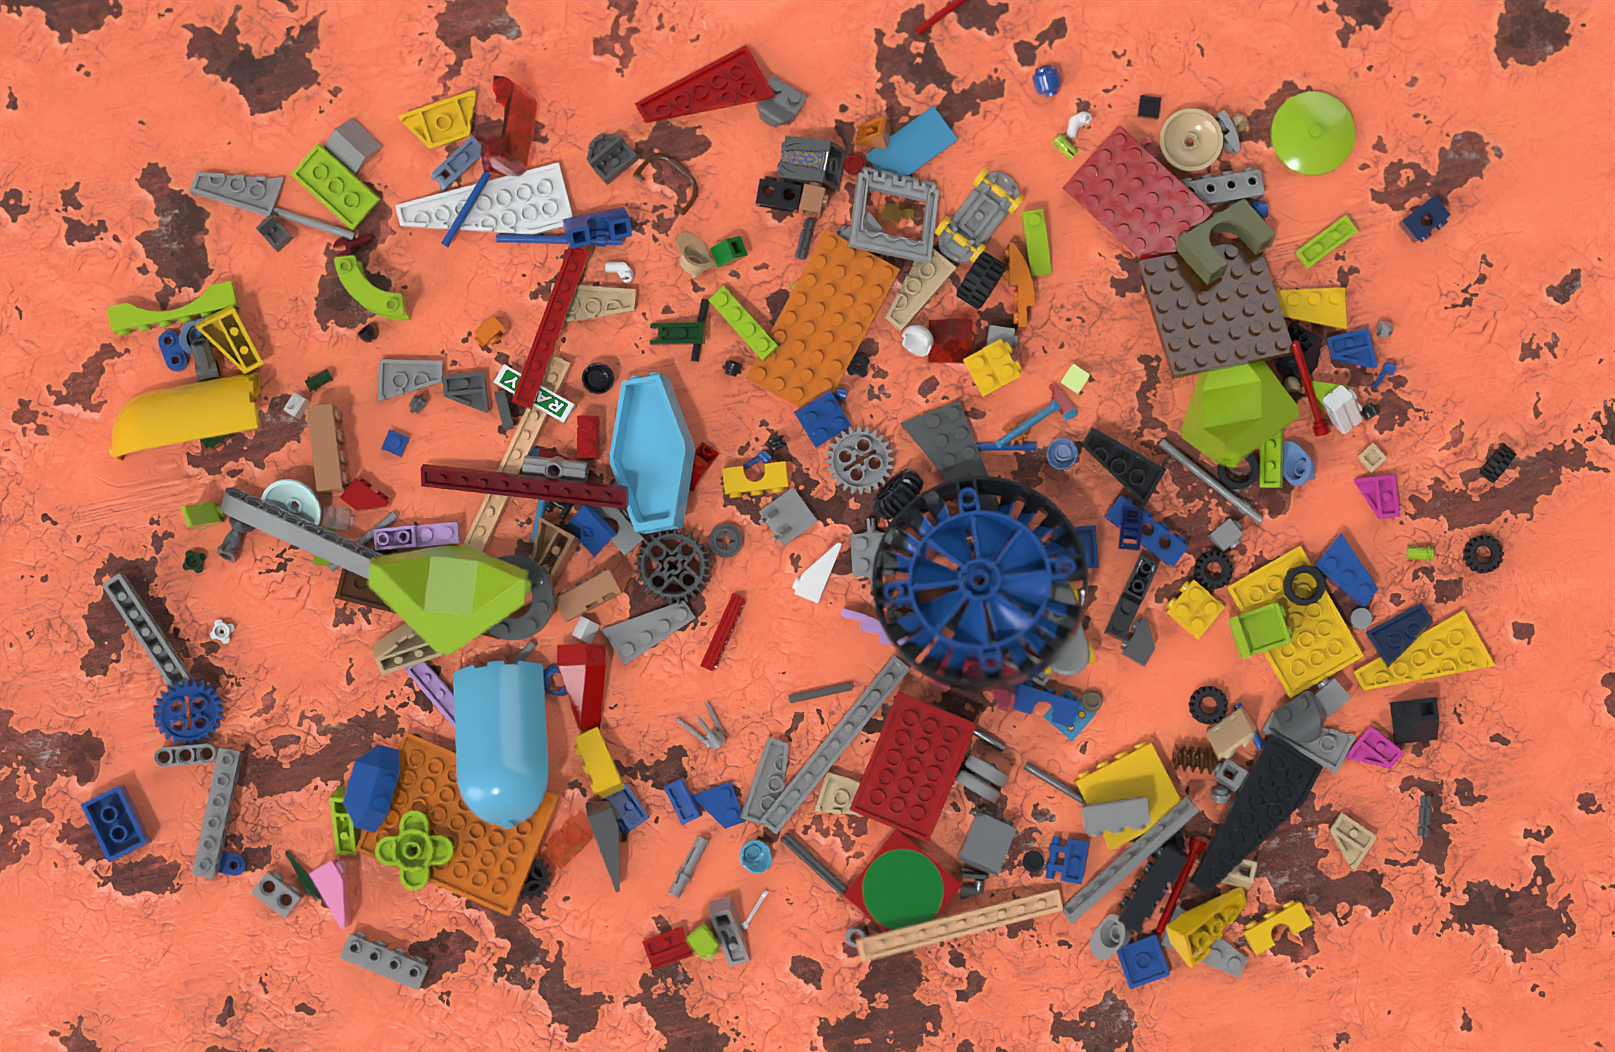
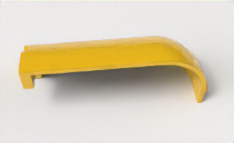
M258 372L157 389L132 397L120 408L113 422L111 444L109 445L110 456L116 461H123L122 455L135 451L247 430H261L258 403H254V399H259V393H261Z

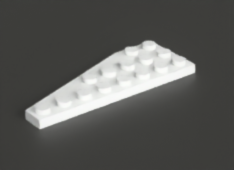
M559 162L489 180L459 230L537 235L563 228L562 219L571 218L573 215ZM476 184L395 205L400 226L449 230Z

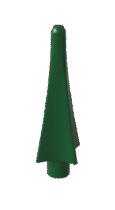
M286 851L285 854L291 862L306 895L312 896L316 902L323 897L311 876L302 868L293 855Z

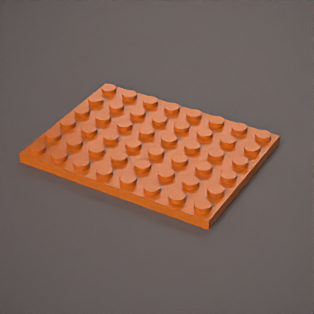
M404 732L398 746L399 776L388 814L376 832L363 830L355 850L377 859L375 855L377 843L384 837L398 836L400 834V821L407 812L420 811L430 821V835L449 838L455 848L451 861L443 865L430 866L429 882L504 915L511 916L560 796L545 791L535 812L512 829H504L502 826L488 823L479 818L468 807L461 795L457 781L456 752L411 733ZM417 847L413 848V853L415 855H417L418 853Z

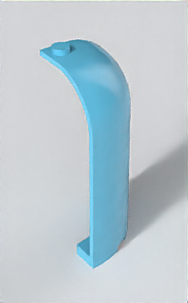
M504 661L487 662L488 666L476 668L475 665H471L453 673L457 781L464 801L479 818L488 823L502 826L504 829H512L535 812L544 796L548 781L543 664L518 661L517 665L504 664Z

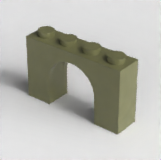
M1244 198L1239 202H1232L1224 211L1216 212L1206 222L1198 223L1194 229L1189 232L1185 231L1178 237L1176 251L1207 285L1222 277L1227 267L1226 261L1212 247L1209 239L1211 236L1223 232L1234 234L1255 255L1273 244L1276 233Z

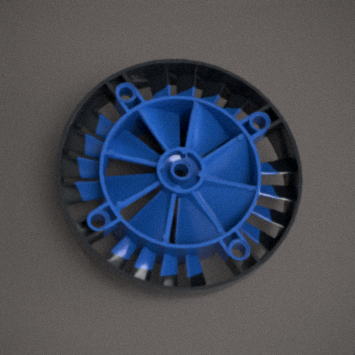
M973 476L950 480L934 486L914 498L894 517L887 527L877 548L872 569L874 606L880 624L895 650L904 660L928 678L940 684L967 691L983 692L1010 688L1022 684L1045 671L1064 653L1073 640L1081 624L1088 599L1089 578L1084 548L1067 516L1055 503L1035 489L1013 480L993 476ZM979 495L1001 496L998 513L981 511ZM966 497L974 498V501L970 504L963 502ZM958 498L960 514L951 517L945 502ZM1018 500L1025 503L1017 520H1015L1010 515ZM929 511L938 525L933 527L924 515L926 512ZM1040 511L1046 517L1031 532L1026 526L1037 512ZM909 526L923 537L922 541H919L906 531ZM1056 527H1059L1064 534L1043 547L1039 540ZM973 536L976 559L974 560L967 537ZM1008 540H1010L1009 543L1006 545V547L1003 549V551L1000 553V555L997 557V555L999 554V552L1001 551V549L1004 547V545L1006 544V542H1007ZM895 546L912 554L913 557L909 558L892 550ZM1073 547L1076 553L1073 556L1048 559L1049 556ZM941 553L958 565L961 570L958 572L933 562V559ZM1063 566H1070L1072 568L1068 573L1060 571ZM885 569L909 574L908 580L883 583ZM978 578L986 580L981 586L974 583ZM1082 580L1081 606L1052 601L1053 584ZM959 584L960 589L920 605V590ZM894 590L900 592L896 598L889 597V594ZM1003 596L1007 597L1008 599H1010L1011 601L1015 602L1016 604H1018V605L1021 606L1022 608L1026 609L1027 611H1029L1030 613H1032L1033 615H1035V617H1032L1031 615H1029L1028 613H1026L1025 611H1023L1022 609H1020L1019 607H1017L1016 605H1014L1013 603H1011L1009 600H1007V599L1004 598ZM967 599L969 601L968 606L952 639L945 637L941 631ZM985 603L987 604L997 643L993 644L989 642L984 610ZM913 605L914 613L887 624L884 609ZM1051 611L1075 620L1072 628L1069 629L1048 619L1049 612ZM920 626L923 628L901 646L897 643V641ZM1042 629L1061 642L1056 649L1052 648L1038 636ZM933 641L935 644L921 662H916L915 659ZM1028 645L1032 647L1042 660L1034 665L1024 650ZM946 654H951L943 675L938 674L937 671ZM1012 656L1019 673L1004 678L1002 659ZM965 660L981 662L983 681L961 680ZM988 662H997V666L993 669L986 667Z

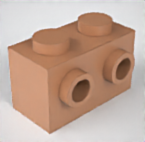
M816 182L804 184L799 215L820 219L821 211H826L829 195L825 194V188H822V184Z

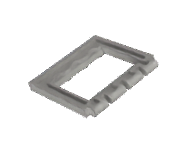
M863 167L862 172L857 175L848 247L929 264L932 257L939 190H936V183L921 179L918 186L917 178L901 175L898 181V174L881 171L878 177L877 169ZM871 190L925 202L921 241L863 229L867 191Z

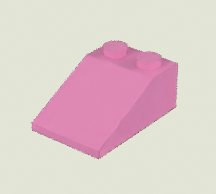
M335 859L309 874L342 930L351 925L349 880L346 874L349 871L343 861Z

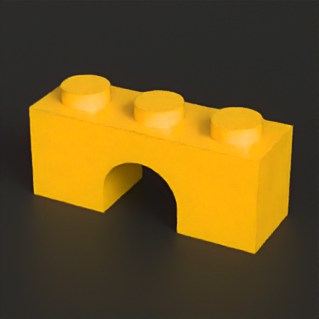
M786 462L764 464V477L757 482L749 481L745 477L743 466L722 468L725 495H730V498L742 497V493L751 492V496L763 495V491L772 490V493L785 492L784 488H788Z
M1293 899L1287 901L1282 905L1283 909L1277 912L1271 910L1263 915V920L1259 922L1253 920L1245 925L1246 929L1242 933L1255 955L1275 946L1271 937V931L1275 925L1285 924L1291 934L1294 935L1313 925L1300 901L1294 902Z

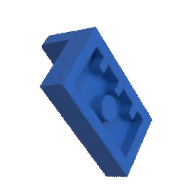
M624 783L625 789L600 801H611L612 807H617L621 817L618 820L619 832L626 835L650 817L629 786Z

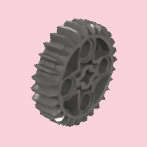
M685 528L682 529L681 533H678L677 529H674L671 533L670 530H666L665 534L660 531L657 537L651 533V541L644 539L647 546H639L641 551H643L642 554L635 555L640 558V561L634 562V565L640 566V569L635 570L634 573L641 574V577L636 580L637 582L644 581L640 588L648 587L646 595H650L653 592V600L660 596L662 604L666 599H669V605H672L673 599H676L678 605H680L681 598H684L686 602H689V595L696 598L694 593L696 590L700 593L703 592L700 585H708L704 578H711L706 573V570H712V567L707 566V563L711 562L712 559L705 557L710 551L702 550L706 544H698L699 536L692 539V531L688 536L685 535ZM669 539L682 540L673 552L661 542ZM689 544L693 547L694 550L690 556L682 554V547ZM655 546L663 548L661 557L657 558L652 555V549ZM667 552H668L669 554H671L672 556L666 558ZM697 554L700 560L698 576L687 566ZM648 556L659 566L650 578L646 568ZM665 559L664 564H663V566H662V564L659 563V561H662V560ZM684 560H686V562L684 563V567L687 569V571L681 573V571L683 570V565L681 563ZM670 561L673 563L678 561V570L672 569L668 572L670 567L668 563ZM681 573L678 580L675 576ZM688 574L693 575L695 578V582L691 586H686L683 583L684 576ZM656 576L664 577L665 583L662 587L658 588L653 585V579ZM674 580L685 589L677 593L664 591Z

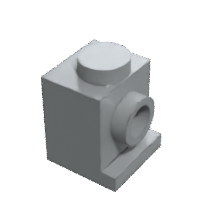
M1227 758L1223 763L1218 762L1213 770L1216 774L1213 779L1235 793L1248 771ZM1224 773H1230L1231 779L1225 777Z

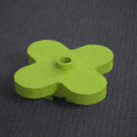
M410 811L403 815L400 821V834L398 836L382 838L375 847V855L378 861L387 866L400 867V881L406 889L412 891L421 890L427 886L430 880L431 865L446 864L451 861L455 853L454 844L449 838L430 835V821L420 811ZM414 847L418 848L417 855L413 853Z

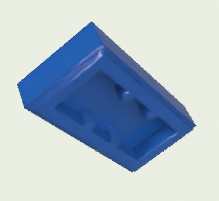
M684 777L663 787L682 825L702 816Z

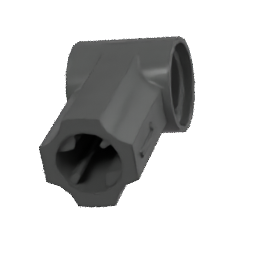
M203 337L191 342L198 381L219 378V364L217 359H214L209 339Z

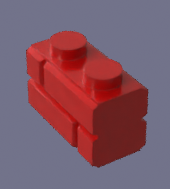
M596 415L577 416V459L600 460V417Z

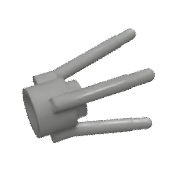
M706 701L705 704L717 730L715 728L711 730L700 716L697 717L698 722L707 732L706 738L679 717L676 718L678 723L702 741L707 748L711 747L713 750H716L727 741L724 737L726 733L721 728L709 701Z

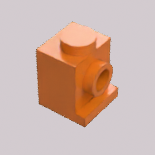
M492 315L474 330V333L477 335L474 339L483 348L485 345L497 343L501 339L500 334L504 333L506 336L508 331Z

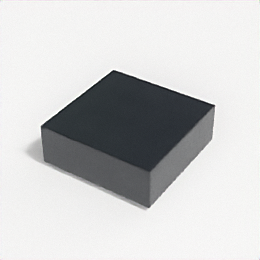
M1140 95L1137 117L1158 120L1161 98Z

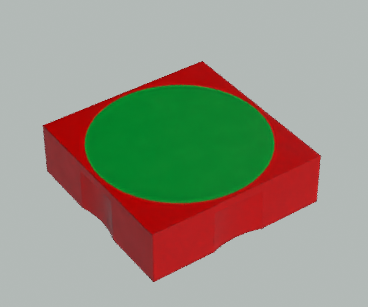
M895 830L877 851L866 868L858 874L840 897L863 917L874 922L884 933L935 920L963 884L900 831Z

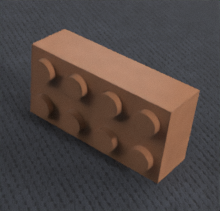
M333 404L308 406L306 408L317 492L321 494L344 492L351 483L350 474L346 472L345 465H348V455L343 450L346 438L344 431H341L340 423H343L342 410H339Z

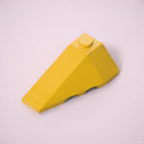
M1238 887L1181 914L1166 926L1170 943L1189 967H1195L1212 951L1210 946L1216 939H1221L1223 936L1221 932L1226 925L1232 924L1247 905L1244 889Z

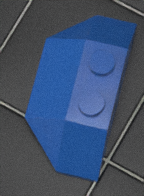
M378 744L354 761L343 804L355 828L376 832L386 818L399 776L398 749Z

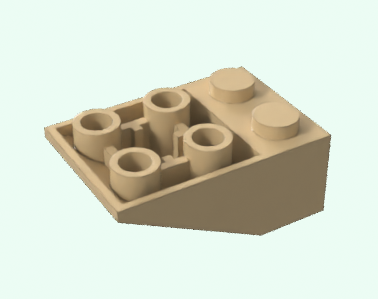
M1240 706L1207 729L1206 734L1218 759L1223 756L1227 759L1236 752V747L1240 744L1244 747L1252 742L1256 725L1243 707Z

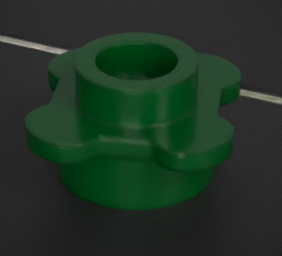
M188 550L185 553L183 569L201 573L206 555Z

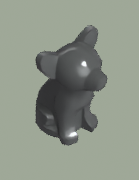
M230 516L229 523L232 530L226 535L223 543L218 546L217 554L229 562L236 563L241 534L251 532L255 527Z

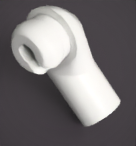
M1083 111L1072 116L1069 120L1066 137L1076 139L1078 128L1090 123L1092 115L1089 112Z
M606 262V272H617L623 282L629 283L634 278L633 270L625 262Z

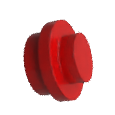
M857 154L849 155L844 161V169L849 175L856 176L865 167L863 158Z

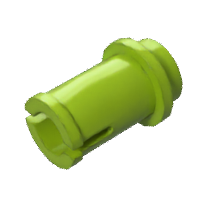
M1059 134L1052 141L1053 147H1057L1070 160L1073 155L1067 150L1069 149L1074 155L1079 150L1065 138L1066 135Z
M1429 545L1427 547L1407 546V559H1419L1426 562L1429 560L1433 561L1434 548H1430Z

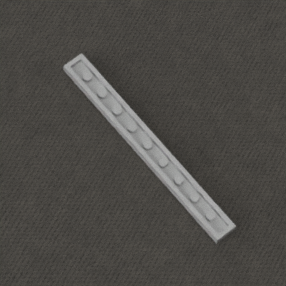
M892 656L759 820L775 834L779 832L910 670L907 665L896 656Z

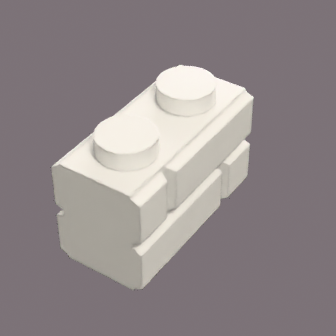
M1340 385L1333 390V393H1329L1323 398V403L1332 424L1342 434H1346L1352 429V426H1356L1363 421L1360 414L1362 408L1355 401L1358 398L1353 390H1347L1344 386Z

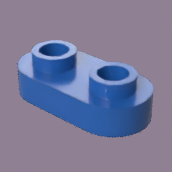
M173 331L161 333L158 338V344L167 367L174 372L185 370L188 366V357L180 346L179 335ZM171 337L172 343L166 345L165 340ZM175 357L180 359L178 364L173 363Z
M223 851L219 873L232 876L242 874L246 869L245 858L239 854ZM233 861L237 862L238 867L236 869H233L231 867V863Z

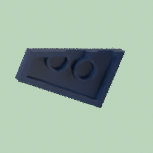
M1420 603L1367 631L1366 636L1388 669L1433 623V619L1424 605Z

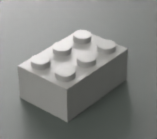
M1143 796L1079 806L1082 830L1088 833L1090 837L1103 835L1105 830H1109L1112 833L1124 832V827H1131L1133 830L1146 828L1145 824L1151 823L1147 798Z

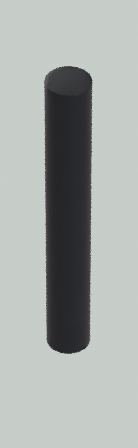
M701 299L697 322L706 323L709 306L708 299ZM702 344L693 345L691 361L699 362Z

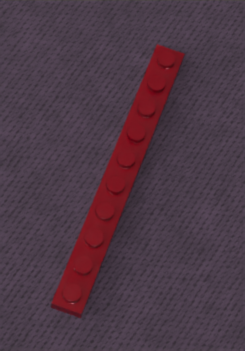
M423 464L420 467L422 487L627 509L629 506V486Z

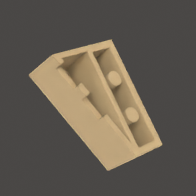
M404 623L373 644L375 661L381 675L442 656L407 623Z

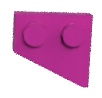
M1395 474L1354 479V483L1378 519L1400 517Z
M1369 725L1349 749L1345 758L1391 769L1403 755L1404 751L1373 726Z

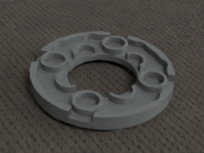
M522 555L499 557L497 559L528 571V580H531L532 604L524 616L517 619L505 617L487 629V631L505 640H522L532 637L548 624L554 612L556 597H554L552 579L542 565L529 557Z

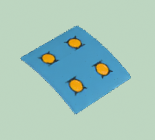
M1066 689L1060 697L1064 698V695L1067 694L1076 697V702L1080 703L1073 727L1069 728L1051 722L1054 713L1052 706L1043 717L1069 740L1073 741L1096 713L1085 710L1081 700L1070 690Z

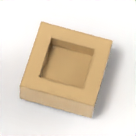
M1374 443L1356 457L1370 473L1387 459Z

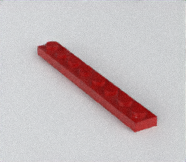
M568 246L511 401L513 404L533 409L590 254L588 250L580 247L570 249Z

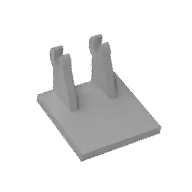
M793 487L759 511L763 519L758 522L761 525L766 522L775 534L771 538L772 541L775 542L779 539L783 546L818 522Z

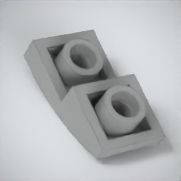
M1223 110L1217 114L1215 119L1220 125L1222 132L1225 131L1227 133L1223 137V148L1227 153H1232L1235 156L1240 151L1239 138L1230 117Z

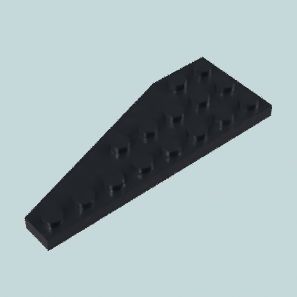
M1268 734L1189 882L1204 892L1210 893L1228 876L1227 874L1241 864L1249 853H1252L1282 822L1286 821L1296 809H1299L1304 804L1323 766L1273 734Z

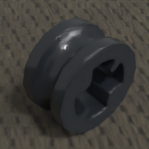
M783 435L766 442L767 445H770V452L787 445L783 441Z

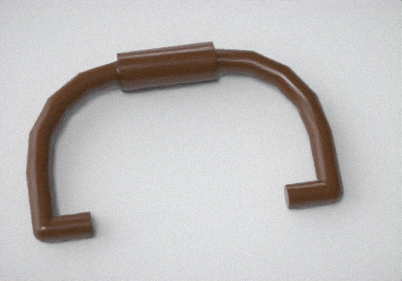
M666 155L648 157L633 173V176L641 183L645 178L640 173L650 162L656 160H664L670 163L669 165L690 180L693 192L689 202L683 209L678 205L674 207L678 213L685 215L694 204L698 194V186L695 178L690 173L691 171L675 158L672 159Z

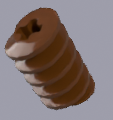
M1174 744L1172 764L1175 770L1178 769L1179 765H1182L1183 771H1186L1187 767L1190 766L1191 772L1194 773L1196 767H1199L1200 774H1202L1204 769L1207 768L1208 775H1211L1213 769L1216 768L1218 757L1215 751L1212 754L1210 748H1206L1203 753L1202 747L1199 746L1195 752L1194 746L1190 745L1188 750H1186V746L1181 744L1178 750L1177 744Z

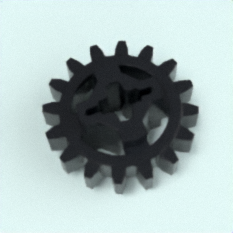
M537 855L530 869L531 876L535 879L530 880L529 883L525 881L520 893L522 900L526 895H528L529 900H533L534 894L538 898L541 897V890L543 892L548 891L545 884H551L547 877L551 876L552 873L546 871L550 866L549 864L545 866L542 864L544 858H541L539 861L536 860ZM536 865L541 869L543 877L538 875ZM540 884L536 890L529 891L531 885Z

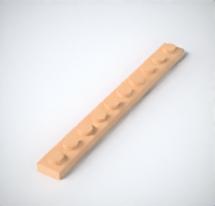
M552 355L541 386L558 395L572 364ZM533 406L532 410L526 409L497 472L521 475L524 457L526 455L530 456L549 414ZM486 494L463 545L483 553L485 552L510 496Z
M1052 889L856 939L860 961H867L1063 910L1059 889Z

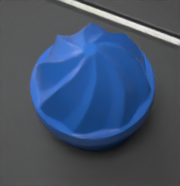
M1256 200L1250 204L1262 219L1269 216L1266 201L1260 202V200Z

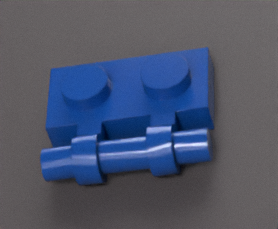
M1053 836L1052 844H1049L1048 848L1050 855L1049 861L1045 866V869H1047L1046 878L1054 879L1055 871L1061 872L1060 881L1082 885L1089 842L1067 838L1065 847L1060 846L1061 837ZM1059 852L1065 853L1063 866L1057 865Z

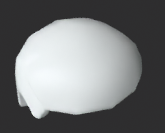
M911 325L905 329L902 335L904 337L903 346L918 356L928 355L934 343L933 335L922 325Z

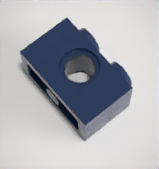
M1435 195L1398 224L1413 243L1418 240L1422 243L1431 236L1429 231L1435 227L1439 230L1447 224L1446 218L1451 214ZM1422 216H1427L1430 219V226L1422 224Z

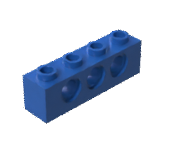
M1120 495L1104 515V518L1170 568L1174 567L1187 550L1188 546L1185 544L1187 541L1178 534L1174 536L1168 532L1170 528L1163 522L1159 521L1157 523L1151 519L1153 515L1144 508L1139 510L1134 506L1136 502L1127 495L1122 497ZM1130 511L1135 514L1136 519L1134 523H1128L1125 520L1126 512ZM1144 524L1152 527L1153 532L1150 536L1142 533ZM1161 537L1169 540V547L1167 549L1159 546V539Z

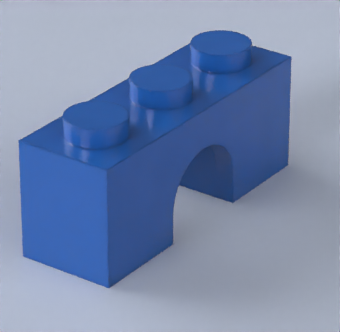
M624 207L562 219L565 239L570 249L591 245L590 239L597 235H607L611 240L632 236L630 217Z
M1027 681L1018 685L1011 709L1031 715L1037 703L1047 702L1054 711L1051 722L1069 728L1073 727L1080 705L1079 702H1076V697L1065 694L1063 698L1056 695L1057 691L1044 688L1042 691L1035 688L1036 684Z

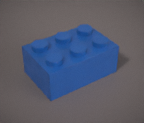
M119 785L81 804L108 862H113L152 843L125 785Z

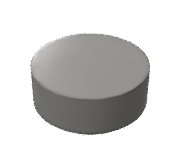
M1357 608L1350 614V623L1356 629H1365L1372 622V615L1365 608Z

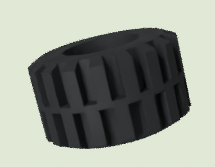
M982 252L957 289L956 296L977 310L980 309L1005 272L1006 264L987 252Z

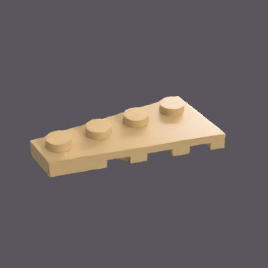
M934 248L932 249V257L929 264L914 261L885 319L902 333L955 273L957 268Z
M555 283L551 284V292ZM578 285L564 323L634 312L636 289Z
M827 771L814 812L862 816L849 810L860 781Z

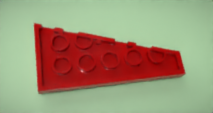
M747 45L636 102L635 106L644 122L650 123L776 97Z

